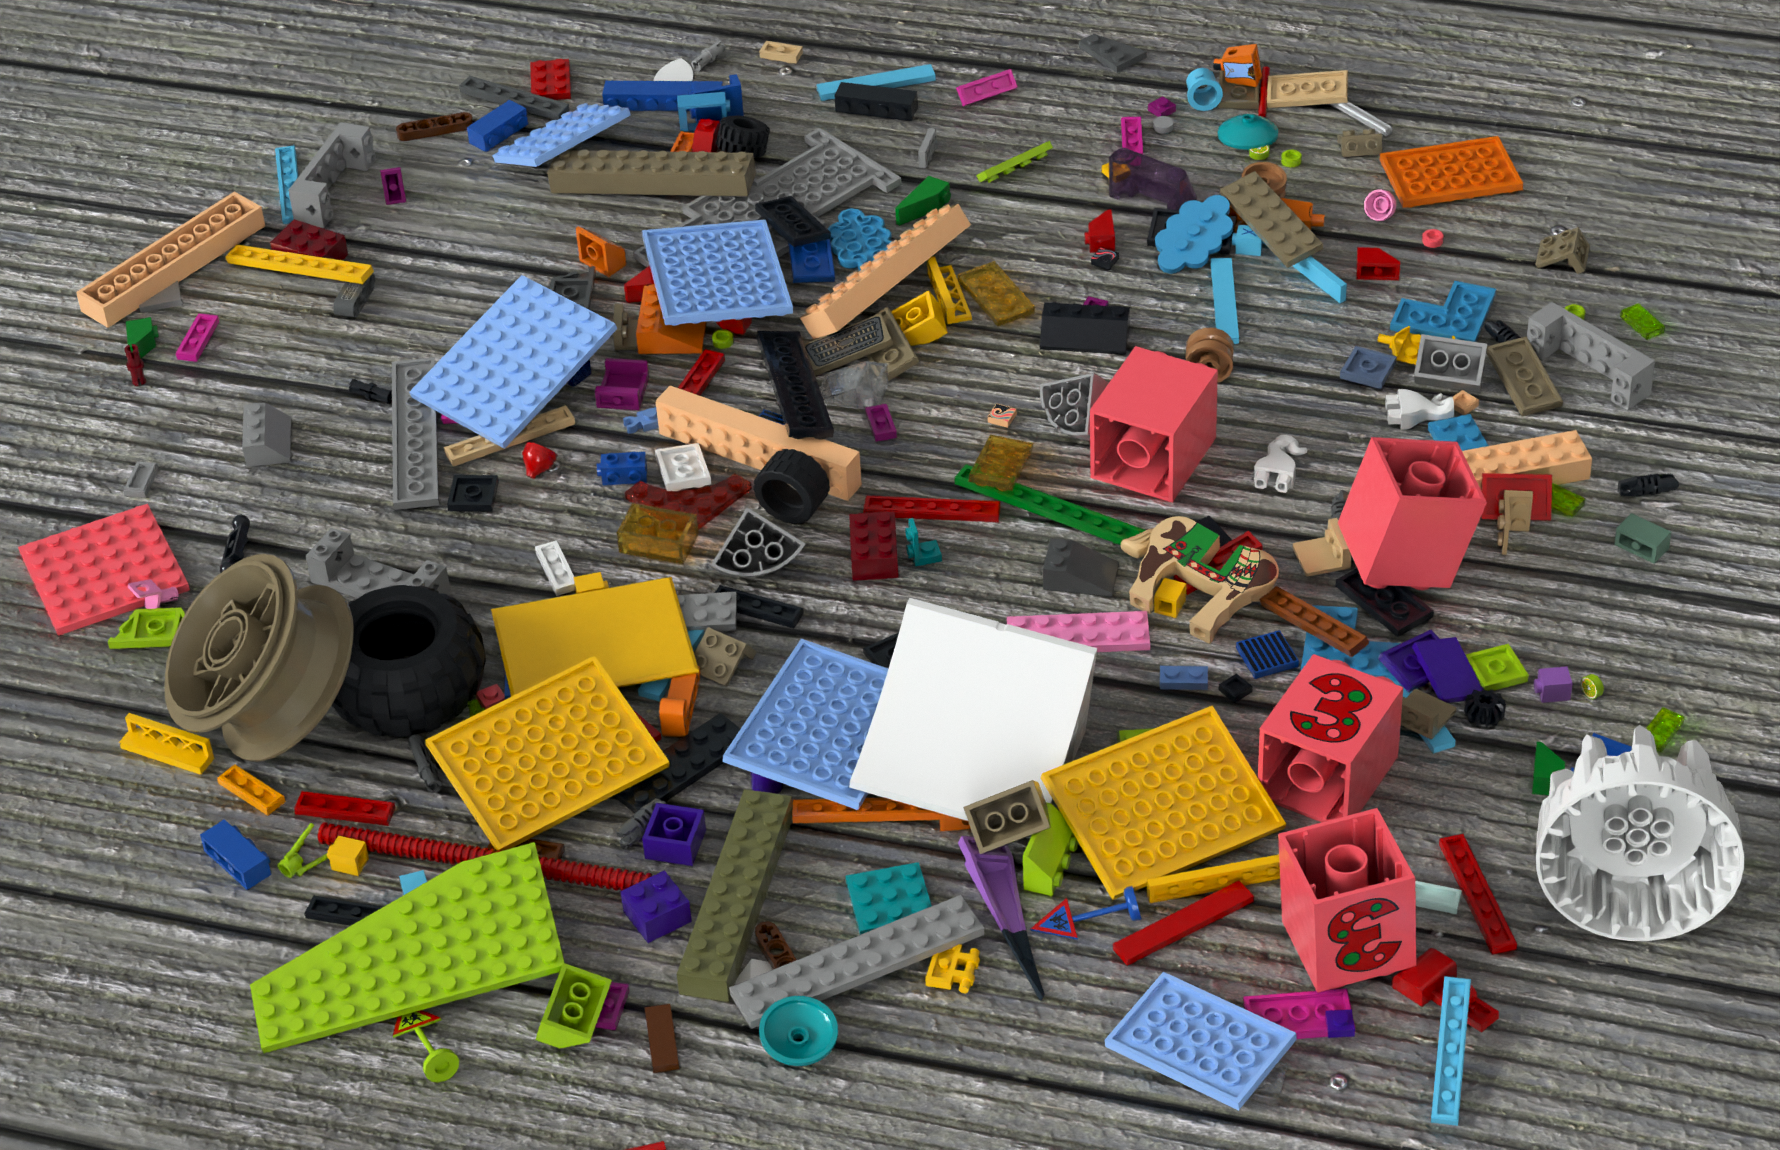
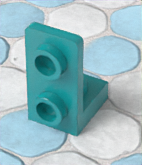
M913 518L908 519L909 527L905 528V533L909 544L906 545L908 558L913 559L915 567L942 562V554L937 541L919 543Z

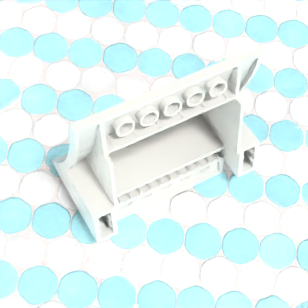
M909 598L883 689L858 762L850 779L849 788L966 821L968 819L963 808L964 806L1031 780L1039 783L1045 801L1052 804L1053 799L1040 778L1042 773L1062 766L1065 762L1074 761L1086 731L1097 648Z

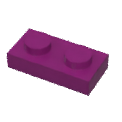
M887 404L865 407L866 417L875 442L897 438V431Z
M611 982L595 1028L617 1029L629 994V984Z

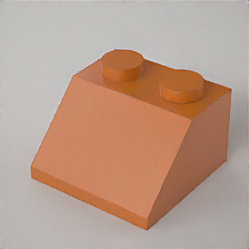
M579 226L576 227L579 259L582 263L589 267L595 266L598 272L607 277H610L626 266L624 248L595 232Z

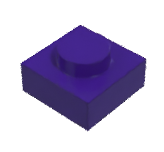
M1352 1009L1325 1011L1328 1038L1355 1037Z

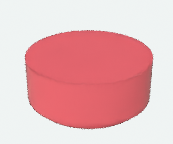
M1437 229L1426 230L1422 235V243L1430 248L1439 247L1443 244L1444 235Z

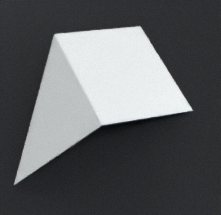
M751 959L738 976L735 985L773 969L768 961Z

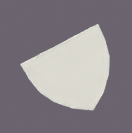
M680 58L663 66L657 72L653 81H692L693 70L685 60Z

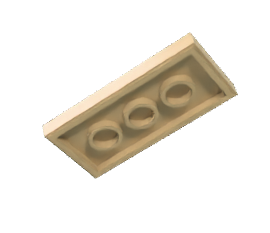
M1348 70L1268 76L1267 108L1348 103Z

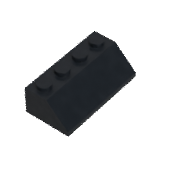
M1044 302L1040 350L1126 355L1130 330V307Z

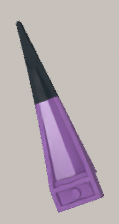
M961 836L958 844L966 859L964 865L1037 997L1042 1001L1045 994L1026 932L1013 855L1008 845L980 854L974 837Z

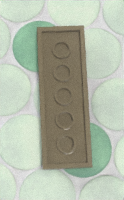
M1255 171L1220 189V195L1228 199L1232 209L1287 268L1323 249V243Z

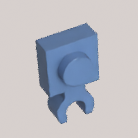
M656 407L637 412V417L628 416L623 418L628 434L635 433L641 428L644 432L659 428Z

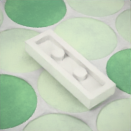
M557 540L535 546L536 555L556 596L575 591L574 575Z

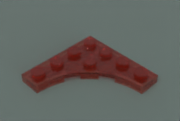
M735 473L714 485L680 491H667L666 489L639 481L625 492V498L685 534L692 536L749 492L752 486L750 481Z

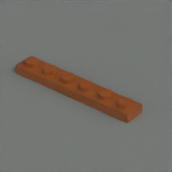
M1275 586L1269 593L1259 599L1264 608L1350 657L1356 655L1369 644L1367 636L1278 586Z

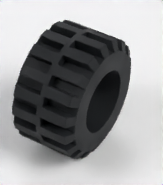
M727 116L720 121L716 145L726 153L745 152L753 153L754 158L761 157L766 153L770 128L763 122L751 117Z

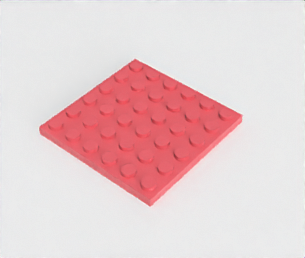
M148 503L18 547L23 562L58 636L144 607L145 597L137 598L128 588L129 583L151 579L160 589L176 587L178 594L190 591L189 584ZM146 587L137 588L140 591H146Z

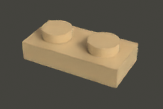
M766 41L759 51L760 58L797 64L803 54V46Z

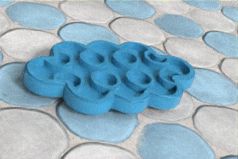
M1213 195L1208 197L1203 203L1197 200H1190L1181 205L1179 214L1168 218L1166 222L1167 229L1161 230L1155 237V246L1160 252L1158 266L1163 272L1174 274L1180 272L1185 266L1192 269L1203 267L1207 264L1209 255L1217 253L1221 249L1222 240L1228 238L1233 232V222L1228 217L1230 213L1228 199L1221 195Z
M854 208L843 210L838 215V222L828 227V230L831 232V250L834 254L838 255V263L844 268H858L860 271L862 264L868 261L872 262L874 260L873 256L882 250L886 251L888 249L887 245L892 242L891 232L885 228L884 220L881 217L875 215L865 216L862 211Z

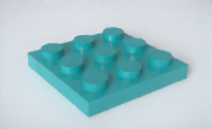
M919 862L845 876L860 935L932 906Z

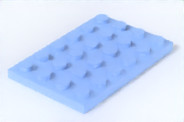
M588 103L577 106V110L562 114V118L559 120L547 122L545 124L546 127L532 130L529 136L514 140V144L499 148V152L492 156L495 163L537 167L631 116L628 108L620 106L609 107V105L599 106L598 104L588 105Z
M1162 972L1107 1036L1105 1047L1239 1111L1297 1039L1296 1032Z

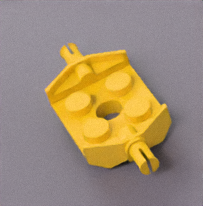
M1410 326L1395 333L1394 336L1379 333L1377 342L1389 344V348L1392 349V355L1397 356L1396 361L1416 365L1421 335L1410 333Z

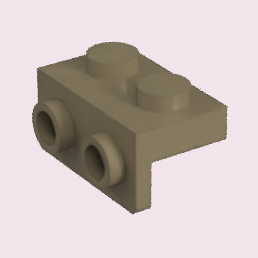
M1375 128L1363 129V133H1355V130H1345L1343 134L1337 135L1343 157L1375 155L1383 152L1382 133L1375 132Z

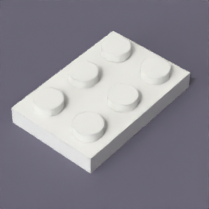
M699 443L655 450L656 460L667 491H680L686 488H701L705 485H711V477Z

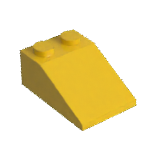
M930 291L891 311L911 346L931 343L947 334L942 306Z

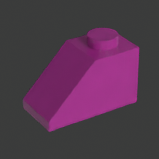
M401 168L380 170L386 205L406 202Z

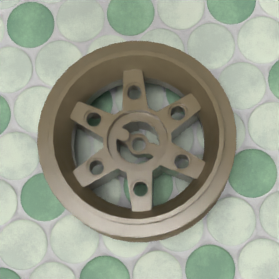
M252 555L231 565L216 576L195 598L174 635L165 671V700L171 718L180 727L196 733L208 732L221 727L223 737L229 749L244 760L252 762L265 761L288 751L308 735L321 721L334 702L345 679L352 653L354 633L353 617L346 599L338 591L324 585H312L297 590L295 576L291 568L274 555Z

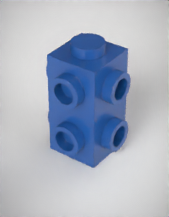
M646 452L601 454V463H597V476L602 477L603 485L647 483Z

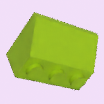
M1046 802L1051 828L1033 834L1023 854L1024 890L1053 896L1056 887H1060L1062 884L1063 871L1069 868L1070 854L1072 851H1076L1078 841L1061 812L1051 803Z
M563 963L535 1040L557 1048L589 1043L612 980Z

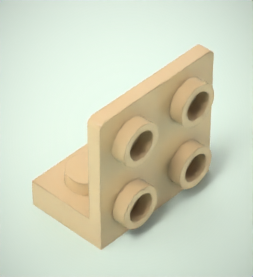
M1504 490V500L1499 499V513H1502V515L1497 518V530H1501V532H1498L1497 546H1502V555H1507L1509 531H1529L1533 491Z
M1337 518L1328 519V529L1325 530V537L1293 543V550L1307 577L1351 568V553L1340 530Z

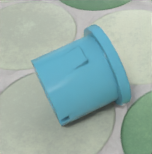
M1197 68L1188 75L1186 80L1188 88L1187 99L1191 107L1200 111H1208L1217 107L1222 100L1223 91L1219 82L1216 81L1214 73L1207 68ZM1202 85H1207L1205 88L1198 89Z

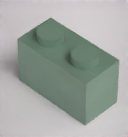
M1631 513L1616 528L1614 545L1655 564L1669 549L1671 531Z

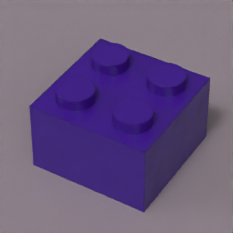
M656 803L642 838L645 859L693 866L706 832L704 810Z
M665 870L620 891L623 912L647 943L692 922L689 900Z

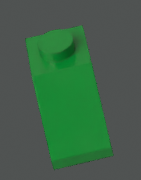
M151 317L126 321L127 342L130 345V350L133 352L132 344L137 345L140 359H142L156 347L155 338L159 337L158 327L153 325Z
M1542 742L1536 743L1532 794L1549 796L1552 772L1565 769V761Z

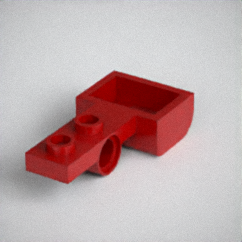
M1429 948L1416 959V966L1404 969L1393 977L1392 988L1421 1007L1430 1000L1442 1007L1444 976L1457 978V964L1440 951ZM1471 985L1467 1024L1482 1033L1499 1019V1011L1479 999L1475 988Z

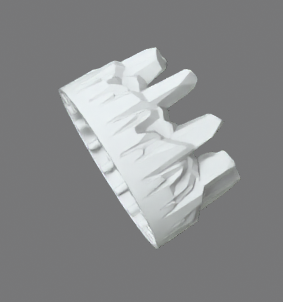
M1641 725L1634 729L1632 750L1619 756H1607L1604 742L1600 738L1586 734L1582 741V750L1576 761L1574 773L1569 769L1552 772L1549 796L1542 801L1536 839V871L1539 883L1548 900L1564 917L1583 929L1612 939L1626 941L1667 939L1696 929L1713 919L1726 907L1740 885L1744 871V850L1738 813L1735 812L1734 805L1730 804L1723 785L1717 781L1716 775L1712 773L1709 755L1699 742L1691 740L1682 745L1676 761L1670 757L1658 755L1654 736Z

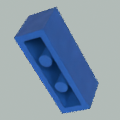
M511 100L503 103L467 127L469 144L484 152L495 147L528 125L526 108Z
M225 819L200 834L204 852L246 890L271 875L269 856L264 851L260 852L250 838L246 839L237 826H231Z

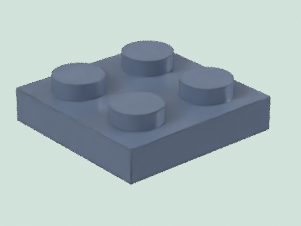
M1355 346L1340 371V379L1382 389L1396 365L1397 356Z

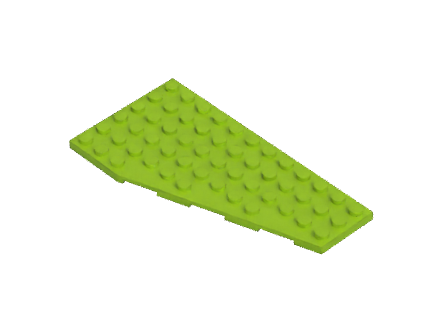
M535 842L460 862L251 983V995L263 1053L560 972L565 961Z

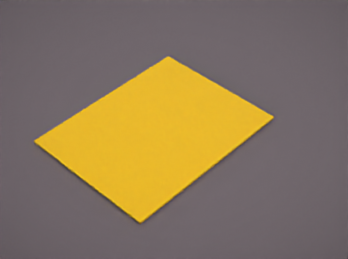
M672 577L491 609L511 697L594 655L617 688L699 673Z

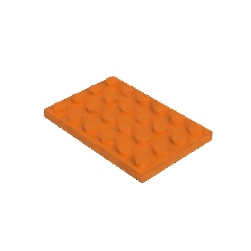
M1499 136L1380 153V162L1402 208L1523 190V182Z

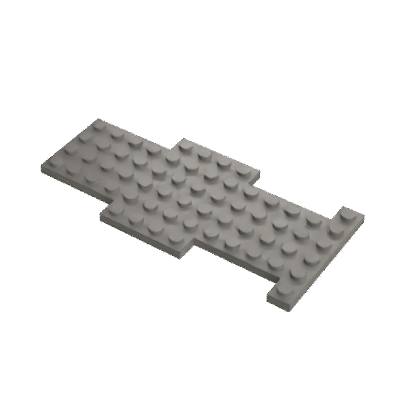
M818 128L804 136L805 143L813 148L758 180L754 178L748 196H700L683 206V213L691 219L677 227L764 220L755 211V204L788 196L795 198L826 227V222L819 219V216L871 185L888 193L902 184L901 177L821 128ZM767 222L774 248L779 258L789 252L788 241ZM645 245L633 252L636 261L645 267L650 266Z

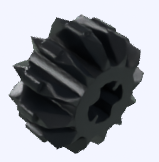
M1482 688L1481 691L1473 690L1472 694L1467 695L1464 705L1465 716L1468 717L1469 722H1475L1477 727L1485 725L1488 728L1489 724L1497 726V723L1503 721L1505 716L1506 703L1502 699L1501 693H1494L1493 689L1486 691Z

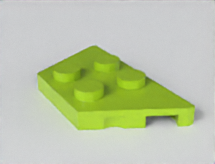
M182 607L135 609L129 616V619L119 627L120 633L115 638H109V649L171 646L174 635L185 615Z

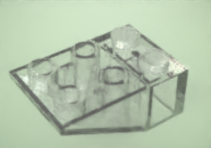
M865 361L825 373L820 386L825 405L865 410V407L881 405L889 384L888 364Z

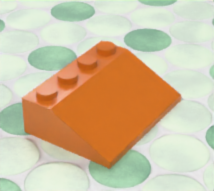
M655 284L644 286L636 329L638 354L702 353L707 322L698 324L685 323L677 326L665 325Z

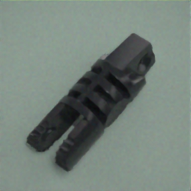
M1497 320L1496 323L1493 321L1484 323L1486 331L1498 343L1521 338L1501 320Z
M1671 473L1648 474L1619 480L1618 492L1621 496L1654 495L1676 490L1680 484Z

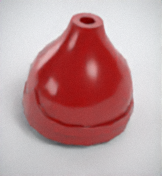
M527 442L522 453L526 467V476L535 479L539 474L552 467L558 455L544 446Z

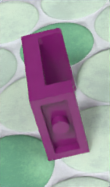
M606 358L604 362L605 374L601 386H596L595 388L597 408L640 410L649 380L648 362L646 360Z

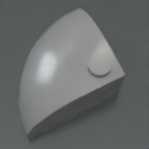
M1095 373L1040 384V400L1042 408L1048 416L1047 419L1056 429L1075 439L1090 441V409L1109 382Z
M747 507L710 567L721 573L736 577L762 576L787 565L800 553L805 543Z

